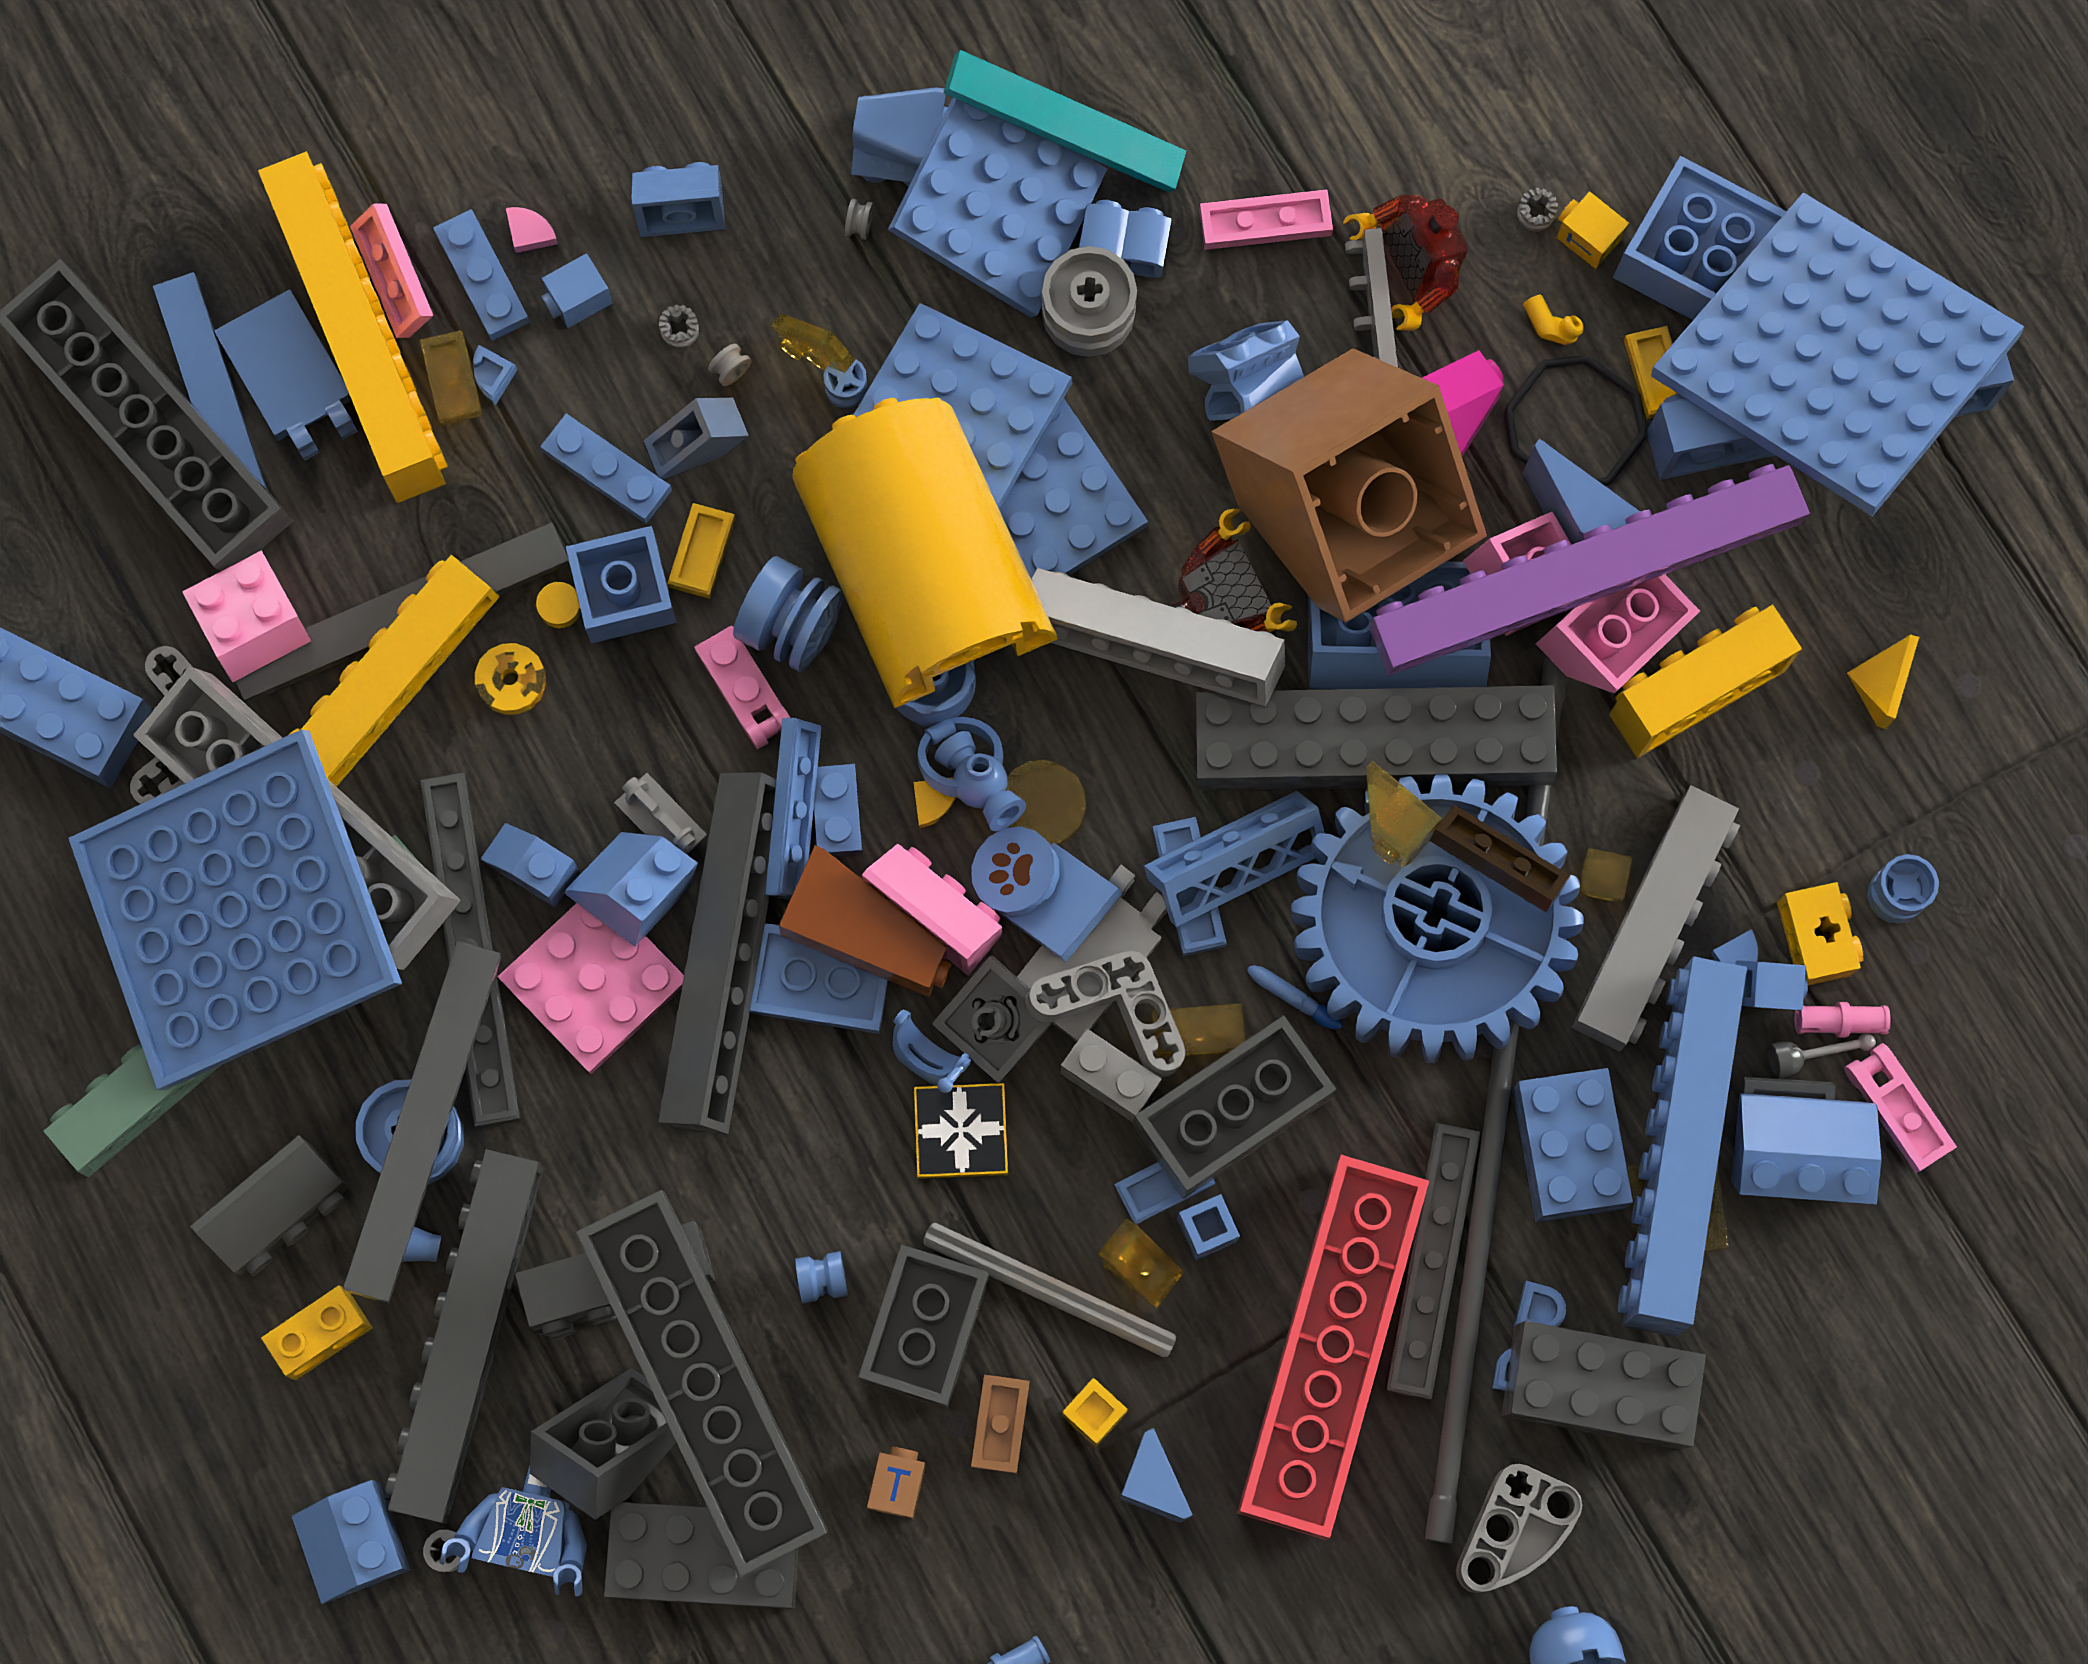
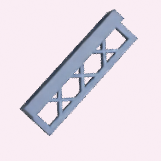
M1295 791L1144 865L1148 881L1162 892L1170 922L1178 927L1315 859L1312 843L1299 850L1292 849L1291 846L1298 833L1310 828L1313 839L1319 833L1325 834L1319 809L1301 793ZM1268 848L1276 850L1269 865L1261 869L1253 867L1260 852ZM1229 867L1238 869L1231 884L1223 888L1214 886L1221 871ZM1191 886L1199 888L1193 902L1180 908L1176 894Z

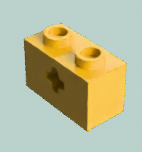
M1838 882L1785 893L1777 901L1793 964L1806 965L1805 978L1808 986L1850 977L1861 968L1859 962L1863 961L1862 946L1859 938L1851 934L1848 919H1851L1852 916L1851 905L1847 895L1840 893ZM1818 927H1820L1822 932L1829 931L1831 937L1827 941L1824 936L1815 935L1814 931Z

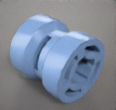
M841 1251L827 1253L821 1261L819 1259L813 1260L809 1256L795 1258L802 1304L816 1302L820 1296H824L827 1293L833 1298L848 1296Z

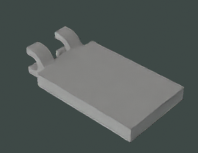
M1120 865L1109 882L1121 891V897L1069 960L1065 963L1048 949L1041 946L1017 978L1031 988L1035 981L1042 977L1123 951L1133 950L1140 952L1148 958L1162 940V937L1153 929L1167 913L1163 896L1156 891L1142 912H1139L1122 899L1134 884L1135 875L1123 865ZM1125 964L1120 974L1110 978L1111 986L1118 978L1124 976L1132 978L1138 970H1130L1127 964ZM1082 976L1077 979V988L1083 995L1094 997L1100 994V985L1093 977ZM1064 983L1065 988L1061 994L1048 996L1044 990L1040 998L1052 1008L1059 997L1068 995L1066 983ZM1112 1002L1056 1020L1052 1024L1077 1042L1086 1028L1091 1030Z

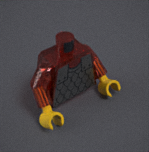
M1403 194L1373 208V214H1352L1343 221V224H1351L1357 221L1360 224L1359 233L1356 236L1350 237V240L1363 239L1364 230L1376 229L1377 225L1382 227L1383 241L1413 301H1416L1413 305L1397 304L1391 307L1392 318L1398 319L1405 316L1403 323L1396 330L1414 331L1418 329L1422 322V313L1425 311L1429 314L1451 297L1459 287L1460 268L1468 252L1467 244L1457 226L1459 220L1458 213L1452 207L1447 206L1441 198L1428 202L1424 196Z
M1228 509L1224 511L1220 516L1219 526H1216L1197 544L1181 568L1182 576L1179 578L1178 590L1183 600L1170 606L1174 608L1183 607L1195 614L1216 620L1224 619L1236 626L1257 632L1265 631L1274 635L1276 629L1286 632L1293 631L1297 626V621L1287 620L1281 623V615L1286 610H1290L1292 606L1283 603L1270 604L1239 540L1232 541V535H1244L1250 530V522H1243L1235 529L1232 525V519L1241 509Z

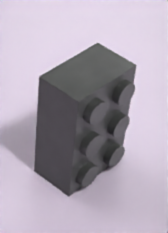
M901 1244L858 1376L860 1382L948 1409L988 1284L989 1272Z

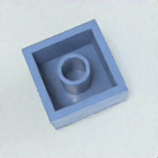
M652 526L566 546L585 630L591 644L677 623Z

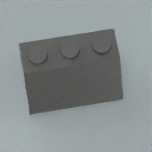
M298 1135L190 1227L235 1274L243 1278L248 1274L253 1277L261 1273L272 1263L274 1258L271 1254L284 1243L287 1246H291L299 1241L309 1231L307 1224L320 1213L323 1216H327L336 1210L345 1200L342 1194L350 1188L320 1152Z

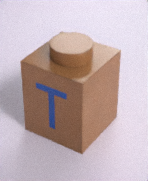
M891 1447L890 1455L879 1453L867 1506L869 1510L914 1520L926 1467L925 1462L917 1461L918 1452Z

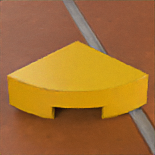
M926 781L914 782L919 828L931 826L938 822L949 811L956 797L939 793Z

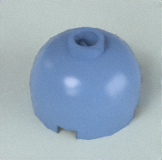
M1573 1606L1560 1608L1551 1613L1552 1619L1543 1623L1533 1635L1529 1651L1530 1664H1626L1620 1640L1616 1631L1609 1623L1595 1614L1579 1613L1578 1608Z

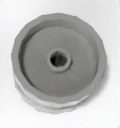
M1092 246L1071 249L1055 259L1045 274L1042 288L1041 314L1045 331L1057 346L1070 354L1093 357L1107 354L1123 344L1133 328L1137 300V286L1134 273L1126 262L1108 249Z

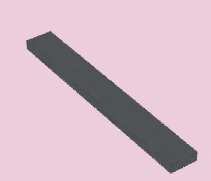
M552 522L460 561L498 595H502L570 565ZM427 576L306 627L305 630L311 642L236 681L246 704L367 653L370 650L368 644L372 637L384 627L389 628L399 616L397 614L399 606L411 594L417 595L427 583Z
M465 773L420 780L435 877L461 900L443 922L450 964L457 941L494 951L470 797ZM497 972L466 1065L474 1126L476 1128L521 1120Z
M460 941L456 942L343 1287L345 1292L387 1304L390 1303L496 976L501 953Z

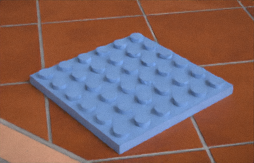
M1803 192L1653 366L1651 377L1873 517L2019 339L2024 326Z
M301 729L68 838L157 1090H167L402 984L310 731Z

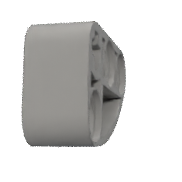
M1513 1464L1500 1470L1493 1479L1458 1560L1456 1576L1460 1585L1467 1591L1474 1593L1490 1591L1518 1580L1543 1564L1563 1544L1581 1514L1583 1505L1577 1490L1527 1465ZM1518 1474L1522 1477L1521 1485L1527 1489L1525 1494L1519 1493L1513 1498L1510 1495L1511 1487L1505 1484L1506 1478L1512 1479ZM1553 1493L1564 1495L1569 1502V1512L1563 1519L1555 1518L1548 1510V1498ZM1493 1515L1501 1516L1508 1523L1509 1533L1502 1542L1494 1541L1487 1533V1521ZM1474 1558L1483 1559L1490 1566V1578L1483 1585L1474 1583L1468 1576V1565Z

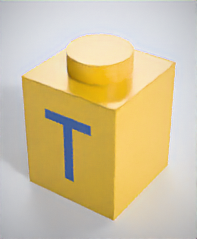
M1589 191L1579 203L1573 199L1558 217L1562 224L1556 238L1597 269L1622 241L1629 222Z

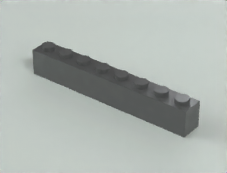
M762 772L720 773L717 793L715 795L714 811L707 840L706 856L700 880V890L692 925V935L684 970V980L676 1015L675 1031L658 1121L686 1132L729 1134L770 897L765 895L776 779Z
M485 1149L483 1160L476 1159L470 1177V1185L475 1186L471 1204L464 1203L458 1221V1230H463L459 1248L453 1247L451 1249L446 1265V1274L451 1275L447 1293L440 1292L434 1309V1319L439 1320L435 1337L427 1338L422 1353L421 1362L427 1365L423 1382L415 1383L410 1397L409 1408L415 1410L410 1428L404 1427L398 1441L397 1454L402 1455L398 1473L392 1472L390 1474L385 1489L384 1498L390 1501L388 1507L390 1511L449 1525L544 1167L538 1161Z

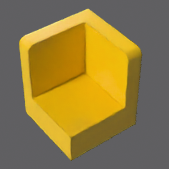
M1093 1378L1062 1412V1417L1091 1444L1097 1447L1126 1415L1128 1409Z

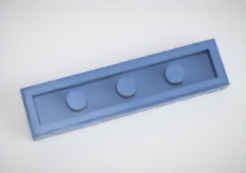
M782 718L765 895L791 900L809 859L821 738V725L797 718Z

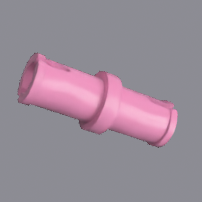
M1836 1002L1835 1006L1803 1005V1010H1795L1794 1015L1797 1034L1835 1033L1836 1037L1846 1038L1850 1033L1888 1034L1891 1022L1888 1006H1850L1848 1002Z

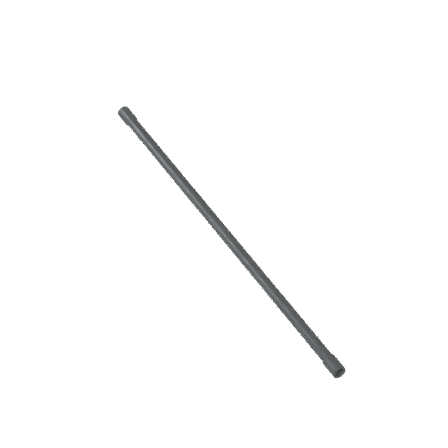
M1546 657L1543 662L1540 686L1554 685L1557 748L1562 704L1566 698L1568 677L1549 657ZM1529 785L1525 818L1538 814L1547 823L1551 785ZM1546 824L1543 836L1538 844L1539 847L1544 845ZM1508 1019L1510 1025L1508 1046L1503 1049L1493 1048L1435 1484L1429 1503L1425 1540L1452 1544L1457 1512L1456 1494L1519 1025L1511 1019Z

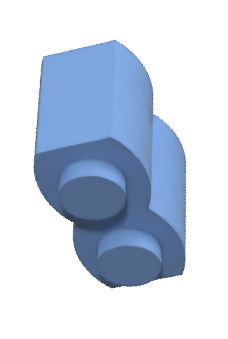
M1099 200L1096 204H1087L1079 248L1092 246L1108 249L1121 257L1134 275L1159 278L1162 276L1171 218L1163 216V212L1155 208L1144 207L1138 211H1128L1122 209L1121 205L1114 201Z

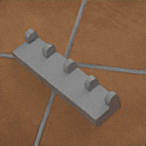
M1382 228L1364 230L1363 239L1351 240L1345 243L1346 254H1362L1365 276L1350 278L1349 286L1350 290L1354 291L1366 290L1369 316L1358 317L1353 320L1354 329L1357 331L1371 330L1374 358L1398 368Z

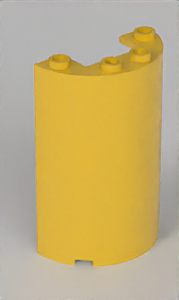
M896 398L885 399L877 403L872 411L858 417L848 415L838 419L832 424V431L816 441L807 451L802 452L796 457V465L792 474L793 481L894 709L935 692L932 677L1010 644H1012L1016 655L1020 656L1058 639L950 404L942 401L940 398L912 399L898 402Z

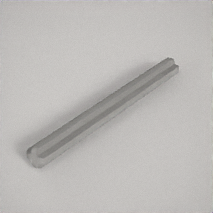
M932 1223L925 1234L923 1242L926 1247L965 1265L987 1271L990 1277L1159 1356L1168 1357L1175 1344L1176 1336L1173 1333L940 1224Z

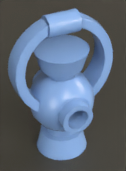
M954 717L938 722L924 731L925 734L918 747L917 761L923 778L933 789L941 794L957 797L968 806L984 808V816L992 831H1000L1007 828L1021 817L1026 809V802L1012 791H1006L1008 779L1002 765V744L997 733L989 725L974 718ZM970 732L979 735L990 745L994 757L982 753L975 754L976 747ZM945 738L947 739L938 747L934 758L947 769L955 770L953 779L945 778L936 773L930 767L926 758L931 744L935 745Z

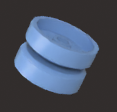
M394 1080L377 1088L362 1104L356 1119L357 1145L363 1158L380 1174L411 1080ZM454 1106L428 1184L443 1178L457 1164L464 1147V1125Z

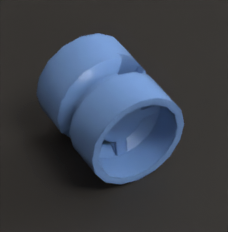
M1906 854L1895 857L1872 878L1868 885L1867 899L1870 908L1877 917L1889 923L1900 924L1910 921L1935 899L1939 887L1936 870L1928 861L1920 856Z

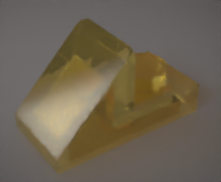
M1127 1218L1098 1253L1104 1260L1102 1264L1107 1270L1156 1308L1184 1274V1271L1146 1233Z

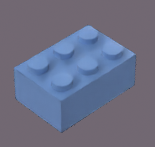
M1608 1068L1518 1081L1512 1089L1535 1222L1622 1210L1632 1204L1633 1199Z

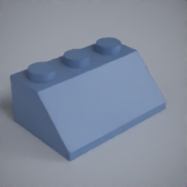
M1740 1093L1731 1182L1739 1194L1877 1204L1881 1148L1876 1103Z

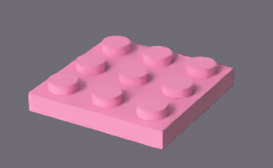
M576 903L509 965L498 978L568 1052L592 1074L682 990L684 975L646 936L634 947Z

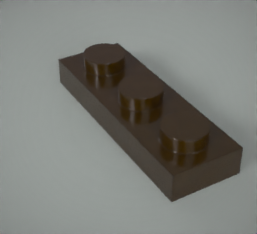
M1456 805L1450 809L1439 823L1429 840L1544 912L1548 911L1570 878V875Z

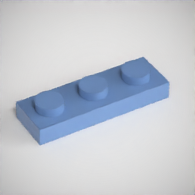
M472 209L433 227L491 341L530 323L519 298Z
M567 413L540 446L542 453L645 524L649 522L672 492L670 484Z

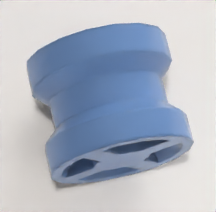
M845 356L832 360L825 368L823 376L826 396L829 401L836 407L844 409L858 406L868 391L866 370L862 363L855 358ZM850 385L854 386V388L851 387L843 391L845 387H849Z

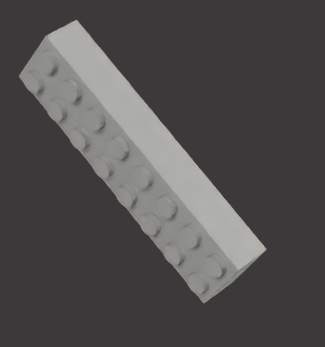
M190 666L133 734L138 741L184 783L190 782L282 739L274 729L217 677ZM328 780L396 968L405 970L461 900Z

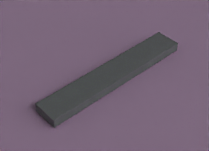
M1435 1123L1424 1178L1429 1181L1413 1238L1385 1388L1387 1392L1425 1400L1432 1399L1480 1137L1479 1131Z

